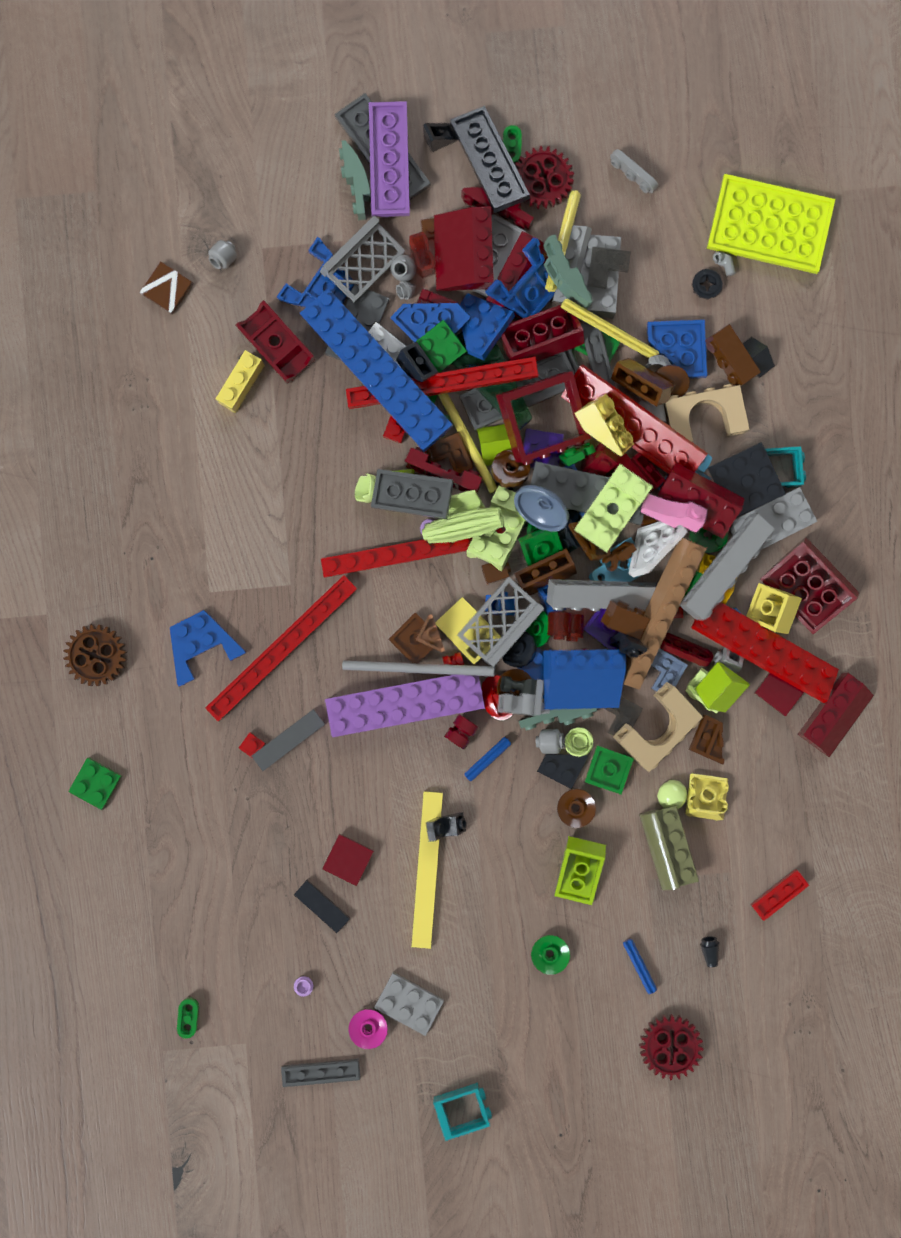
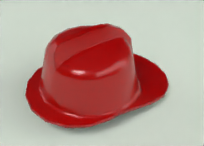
M489 676L484 680L481 687L485 709L493 718L507 720L513 714L497 713L499 701L497 683L500 676Z

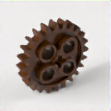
M90 624V629L87 626H83V632L76 630L77 636L70 635V638L73 640L72 643H65L69 646V649L63 650L65 653H68V656L64 657L63 660H69L65 667L72 668L69 674H76L74 680L81 678V684H85L88 681V686H93L95 681L96 686H101L102 681L104 685H107L108 679L111 681L115 680L114 674L121 675L118 671L119 668H125L121 662L127 661L126 658L122 657L127 651H123L121 648L126 644L119 643L122 637H115L117 632H110V627H105L103 630V626L99 624L97 629L93 624ZM89 638L94 640V645L91 648L87 645ZM109 645L112 648V652L107 656L104 650ZM82 647L89 652H96L98 656L107 658L111 662L107 663L102 659H96L93 655L80 651V648ZM82 655L86 657V663L83 666L79 663ZM99 663H102L104 666V670L101 673L96 669Z

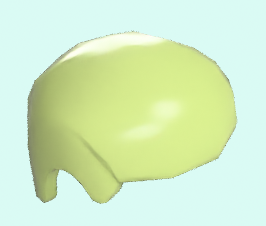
M372 474L360 476L355 488V499L364 503L372 502L376 476Z
M581 727L571 729L564 739L566 751L572 756L577 757L587 755L592 750L594 744L591 732Z
M668 780L658 790L657 798L659 804L663 808L677 805V809L681 808L687 800L686 787L680 781Z

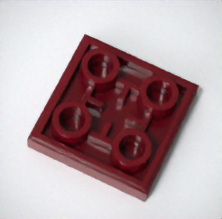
M771 673L767 674L754 691V694L783 716H787L804 693Z
M339 834L322 870L357 886L374 850Z

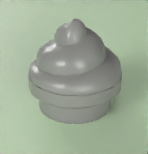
M401 281L396 286V292L400 299L408 300L413 297L416 289L415 284L409 281Z

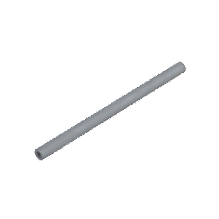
M343 660L342 663L343 670L495 676V667L347 660Z

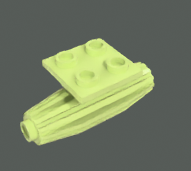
M475 490L465 491L464 493L451 496L448 519L439 518L425 524V528L422 529V535L424 540H428V543L455 542L481 536L504 526V519L499 507L485 508Z

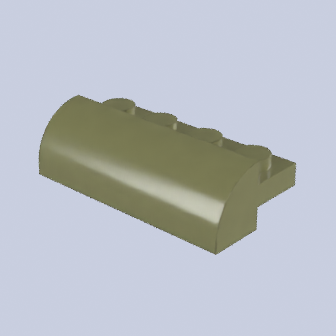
M677 805L640 813L639 816L661 889L673 890L680 888V886L699 882Z

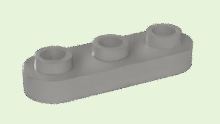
M616 149L610 155L611 164L616 169H621L629 180L635 181L643 192L653 193L657 189L658 183L622 151Z

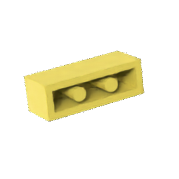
M245 350L217 395L216 400L218 403L236 413L265 366L263 361Z

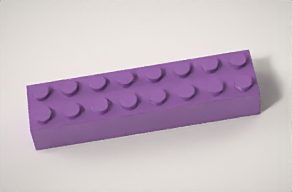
M449 675L325 699L332 737L485 708L479 676Z

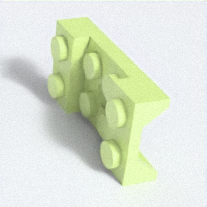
M619 465L574 530L607 552L647 496L652 486L622 465ZM610 503H615L618 506L616 514H610L607 511V506Z
M498 486L489 508L499 507L501 509L506 531L499 534L493 530L484 535L473 537L466 551L467 557L482 559L494 565L498 570L503 571L526 522L515 507L514 497L516 492Z

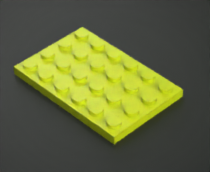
M724 174L706 249L817 274L822 261L835 199Z

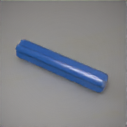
M503 737L465 772L464 775L469 781L474 780L511 745L507 737Z
M627 939L623 942V945L647 993L652 994L657 991V988L633 940Z

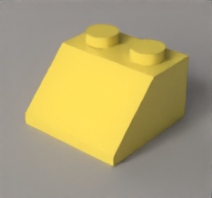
M758 583L746 617L774 632L788 634L802 598Z

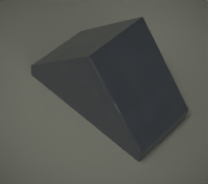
M425 123L423 125L424 138L431 152H435L458 140L450 123Z
M753 337L742 343L760 370V373L757 375L758 378L775 367L768 346Z

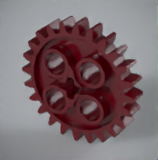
M540 146L539 151H536L533 147L532 154L526 151L525 158L520 156V163L515 164L530 194V206L537 203V209L540 208L541 204H544L545 209H547L549 203L552 207H555V201L561 204L562 197L567 198V192H571L572 189L570 185L574 183V180L571 179L574 177V172L571 171L572 165H567L569 158L562 159L563 152L557 155V148L550 152L549 146L546 151H543L542 146ZM551 163L553 167L547 168L544 164ZM530 169H532V170H534L536 173L533 174V175H530V174L527 173V171L530 170ZM557 180L560 184L555 186L551 181ZM540 187L542 191L536 192L533 188Z
M670 1014L669 1019L662 1015V1021H659L656 1017V1024L648 1023L650 1030L643 1029L647 1035L640 1036L641 1040L644 1041V1043L639 1044L640 1048L644 1049L640 1051V1055L645 1057L643 1059L644 1064H648L647 1068L649 1071L654 1069L653 1073L655 1076L661 1072L662 1079L668 1075L669 1079L672 1080L673 1075H676L678 1080H680L681 1073L687 1077L688 1069L694 1072L693 1064L699 1066L696 1058L702 1059V1055L698 1051H703L704 1048L698 1044L702 1043L703 1040L696 1038L700 1035L699 1031H693L695 1026L694 1024L689 1025L687 1018L682 1022L680 1015H678L676 1020L672 1014ZM670 1030H673L672 1043L675 1046L671 1049L673 1058L672 1064H669L671 1053L668 1049V1047H671ZM660 1033L666 1034V1038L661 1041L657 1040V1036ZM679 1034L686 1035L683 1041H677ZM660 1053L666 1054L663 1060H657V1055ZM679 1054H685V1058L682 1061L676 1060Z

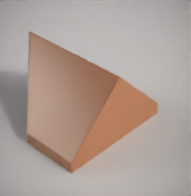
M432 614L428 615L416 640L441 653L445 652Z

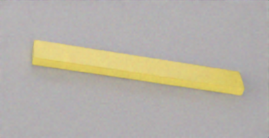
M424 791L412 935V947L431 949L439 840L429 842L426 822L433 818L441 817L443 793Z

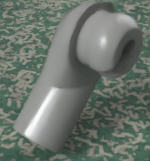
M723 252L714 253V262L725 268L726 276L736 274L731 256Z

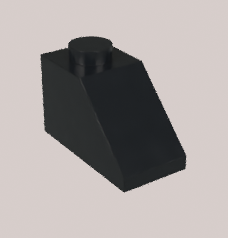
M417 341L402 348L396 358L402 370L409 377L423 382L438 374L437 369Z

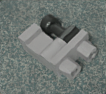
M502 677L500 683L501 691L509 692L511 689L519 690L520 693L519 696L499 695L497 713L539 716L540 714H548L550 712V709H544V702H542L544 680L527 679L512 681L511 677Z

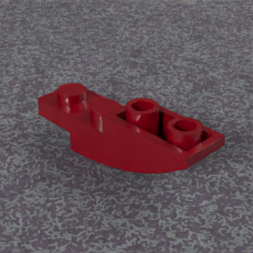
M466 187L461 190V198L467 205H474L475 207L491 206L482 188ZM521 203L499 211L501 217L513 220L519 228L529 230L533 225L534 217L521 210ZM491 207V216H492V214L495 215V213H494V211H493V209H492V207Z

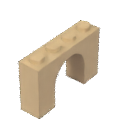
M727 384L718 390H715L714 387L708 388L703 393L698 394L696 391L688 392L683 397L673 395L670 396L668 402L663 404L666 424L691 442H693L689 424V414L691 409L699 404H709L720 411L727 437L745 434L750 430L740 385Z
M668 682L653 695L669 714V726L661 737L655 740H645L627 723L613 736L639 765L648 772L655 769L659 762L671 753L672 748L682 741L686 734L696 727L703 718L688 700Z

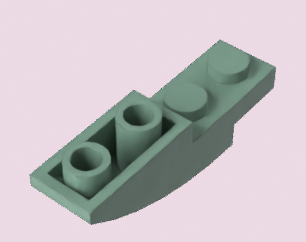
M343 140L342 148H339L340 160H344V166L341 167L342 178H346L347 185L351 186V194L356 198V202H353L354 214L358 215V220H366L364 201H371L368 179L357 154Z
M556 235L548 236L543 247L548 256L544 266L549 276L567 299L587 310L592 303V295L585 286L583 275L579 272L578 267L570 269L569 260L565 258L562 244L557 240Z
M550 709L548 714L530 716L518 722L520 728H525L526 731L536 728V723L542 721L544 724L553 722L556 716L559 723L564 722V725L576 722L575 718L582 716L583 719L594 716L593 712L597 711V709Z

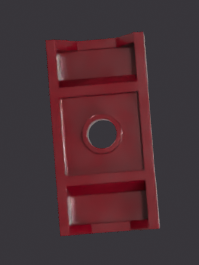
M264 300L251 316L235 324L242 335L255 347L286 384H289L315 361L313 354ZM271 338H280V343L277 346L270 345Z
M416 447V449L410 448L405 459L407 463L406 468L413 469L424 476L453 480V488L459 491L475 490L478 493L482 484V477H479L480 473L474 470H469V472L464 470L462 477H460L459 473L454 470L448 469L446 471L441 469V465L431 461L429 464L427 451L424 452L420 447Z

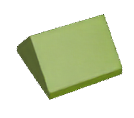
M505 424L477 430L481 455L486 466L492 465L498 453L512 450Z
M718 661L694 690L708 709L726 713L750 684Z

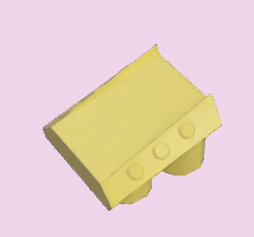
M690 774L685 814L689 817L713 819L716 821L724 820V813L728 807L726 802L729 788L728 778Z

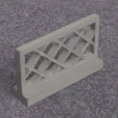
M373 216L323 265L320 273L324 277L328 276L354 303L391 266L393 260L397 256L402 255L405 250L380 226L379 220ZM376 231L383 236V242H373V234ZM362 245H370L371 255L361 254L360 247ZM374 246H383L384 255H374ZM387 246L394 247L398 253L395 256H388ZM358 258V267H348V259ZM361 258H370L371 268L361 267ZM374 259H384V267L374 268ZM337 270H345V280H338L333 274ZM348 271H358L359 281L348 280ZM361 271L371 272L372 279L370 281H362ZM349 284H359V292L355 296L349 291Z
M507 577L457 636L489 666L494 667L543 611L544 607L534 601L510 577ZM509 583L514 588V596L504 597V588ZM518 598H525L530 602L526 609L518 610ZM501 599L502 611H491L493 600ZM504 599H514L515 610H505ZM515 612L514 623L506 624L505 613ZM502 613L501 625H492V614ZM481 614H488L489 625L479 626L478 618ZM492 627H502L503 635L500 638L493 639ZM476 628V640H468L464 636L465 632L468 629ZM479 628H489L490 639L479 640ZM490 641V650L484 655L480 651L479 642Z

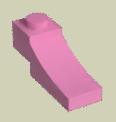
M648 493L644 498L640 512L673 528L681 525L697 532L704 525L707 509L692 502L688 504L672 502Z

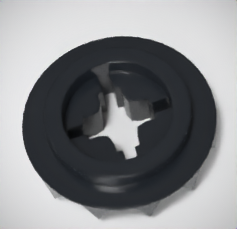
M712 269L699 271L692 281L694 293L699 298L706 300L715 298L720 293L723 285L721 276ZM706 277L708 283L712 284V286L708 288V291L705 286L701 285L704 284Z

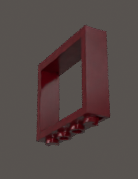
M573 371L562 372L496 395L515 462L527 465L533 463L534 458H547L551 456V452H564L568 449V446H580L585 444V440L591 439L590 434L584 431L575 415L582 408ZM564 382L579 435L525 454L510 401Z

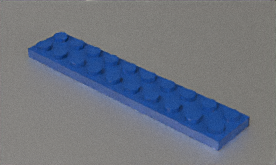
M329 288L300 312L304 320L424 452L453 427V424Z

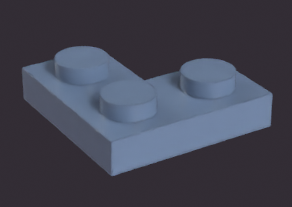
M659 648L651 666L660 671L651 689L657 692L666 682L675 687L688 665Z

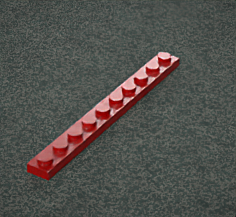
M536 357L442 372L423 382L414 378L411 379L426 396L539 377ZM365 386L346 389L349 409L380 404Z
M503 526L495 531L502 534L506 531V528ZM473 537L444 543H428V540L423 539L321 558L324 578L466 552Z
M343 575L211 701L205 709L218 722L221 721L336 611L357 588Z

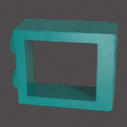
M801 446L765 449L768 456L792 455L794 481L780 482L783 488H797L804 485V482H806V471H803L805 454L802 452Z
M478 1082L433 1097V1104L445 1141L490 1127V1119H492L491 1110L489 1107H485L484 1100H486L484 1089L479 1088ZM475 1093L483 1117L451 1127L444 1103Z

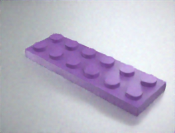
M407 101L369 102L372 217L410 216Z

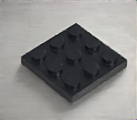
M762 442L707 467L714 483L745 498L742 510L736 518L786 495Z

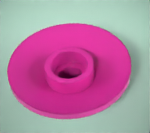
M361 1010L352 1017L349 1023V1036L352 1042L360 1048H376L386 1038V1020L375 1010ZM370 1024L372 1029L366 1030L365 1025Z

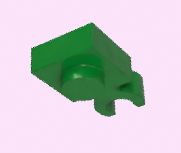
M586 443L578 449L574 447L566 449L559 458L561 463L570 466L584 459L586 455L596 451L593 444Z

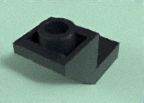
M622 632L610 638V645L617 647L621 653L627 654L631 658H637L648 650L641 640Z
M463 812L436 817L427 821L426 828L429 842L437 841L445 836H458L466 832L467 822Z

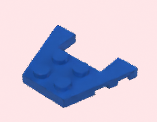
M317 237L308 252L324 263L303 293H300L286 283L277 295L279 301L306 308L328 288L341 303L346 299L347 296L328 276L324 277L320 273L323 265L333 254L324 245L323 241ZM337 270L333 274L338 280H345V270ZM349 284V291L352 290L354 284Z
M532 238L522 250L532 266L508 292L501 280H495L485 291L488 296L522 318L539 313L555 294V292H548L545 289L548 272L543 263L545 261L544 256L539 250L540 242L538 238Z
M205 610L170 627L178 687L195 680L187 661L222 644L230 661L246 654V651Z

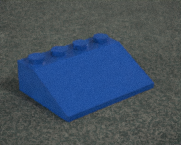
M620 650L543 651L544 709L619 708L626 671V654L621 653Z

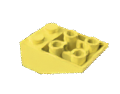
M604 394L587 403L575 415L584 431L619 456H622L634 445L633 437L625 429L624 421L617 414L613 400L607 394Z
M462 597L435 624L474 665L481 657L463 642L457 634L477 611ZM480 615L478 618L479 626L489 625ZM476 628L468 629L464 636L468 640H476ZM479 628V640L490 639L489 628ZM492 628L493 639L500 638L501 636ZM490 641L479 642L480 651L484 655L490 650Z

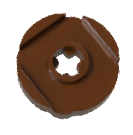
M505 450L496 455L492 463L491 472L494 479L502 487H515L527 481L530 464L523 465V463L515 462L512 450ZM507 466L515 467L514 471L507 470Z

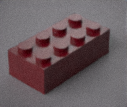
M561 305L510 323L500 337V342L509 361L536 357L537 362L583 345L584 332L578 318L562 309Z
M676 462L656 496L672 502L687 504L692 502L707 509L704 525L701 528L722 539L742 510L745 498Z

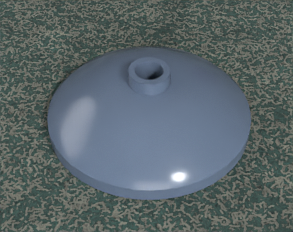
M525 486L520 488L515 494L514 504L518 513L531 525L551 532L559 531L566 526L569 519L567 508L563 501L550 490L539 486Z

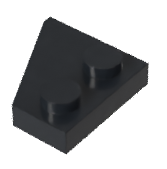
M545 754L537 772L572 789L588 756L577 757L570 754Z

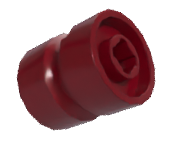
M458 714L453 722L454 727H450L444 737L465 750L470 742L469 737L474 736L479 727Z

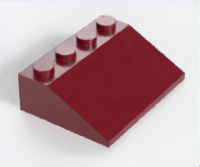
M491 206L470 207L434 215L436 291L488 289L494 282Z
M807 537L793 547L760 578L767 586L802 598L795 616L812 634H815L858 599L859 595L857 589Z

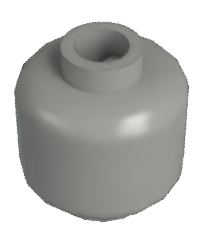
M219 240L208 252L209 262L217 269L228 268L237 257L235 246L230 241Z
M542 729L539 736H536V747L540 748L543 754H558L565 747L564 734L558 729Z

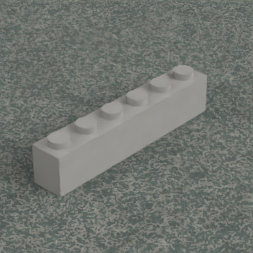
M750 514L684 597L680 606L696 620L707 619L711 615L715 604L723 600V594L726 590L734 586L738 575L748 568L749 561L759 554L763 543L765 544L771 539V533L775 528L759 514Z
M549 579L547 603L555 610L571 608L572 610L581 611L583 608H589L592 611H601V609L607 608L610 600L614 602L621 600L629 604V608L634 609L638 607L645 611L658 583Z

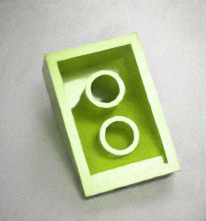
M568 836L554 896L592 905L605 860L606 845Z

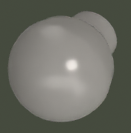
M399 255L393 260L391 272L398 281H410L416 274L417 265L412 257Z

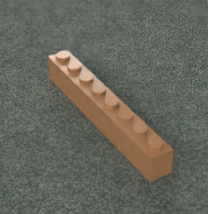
M682 538L676 544L645 610V615L650 618V621L640 640L648 650L637 658L628 657L626 654V671L623 684L640 690L706 551V548L685 538Z

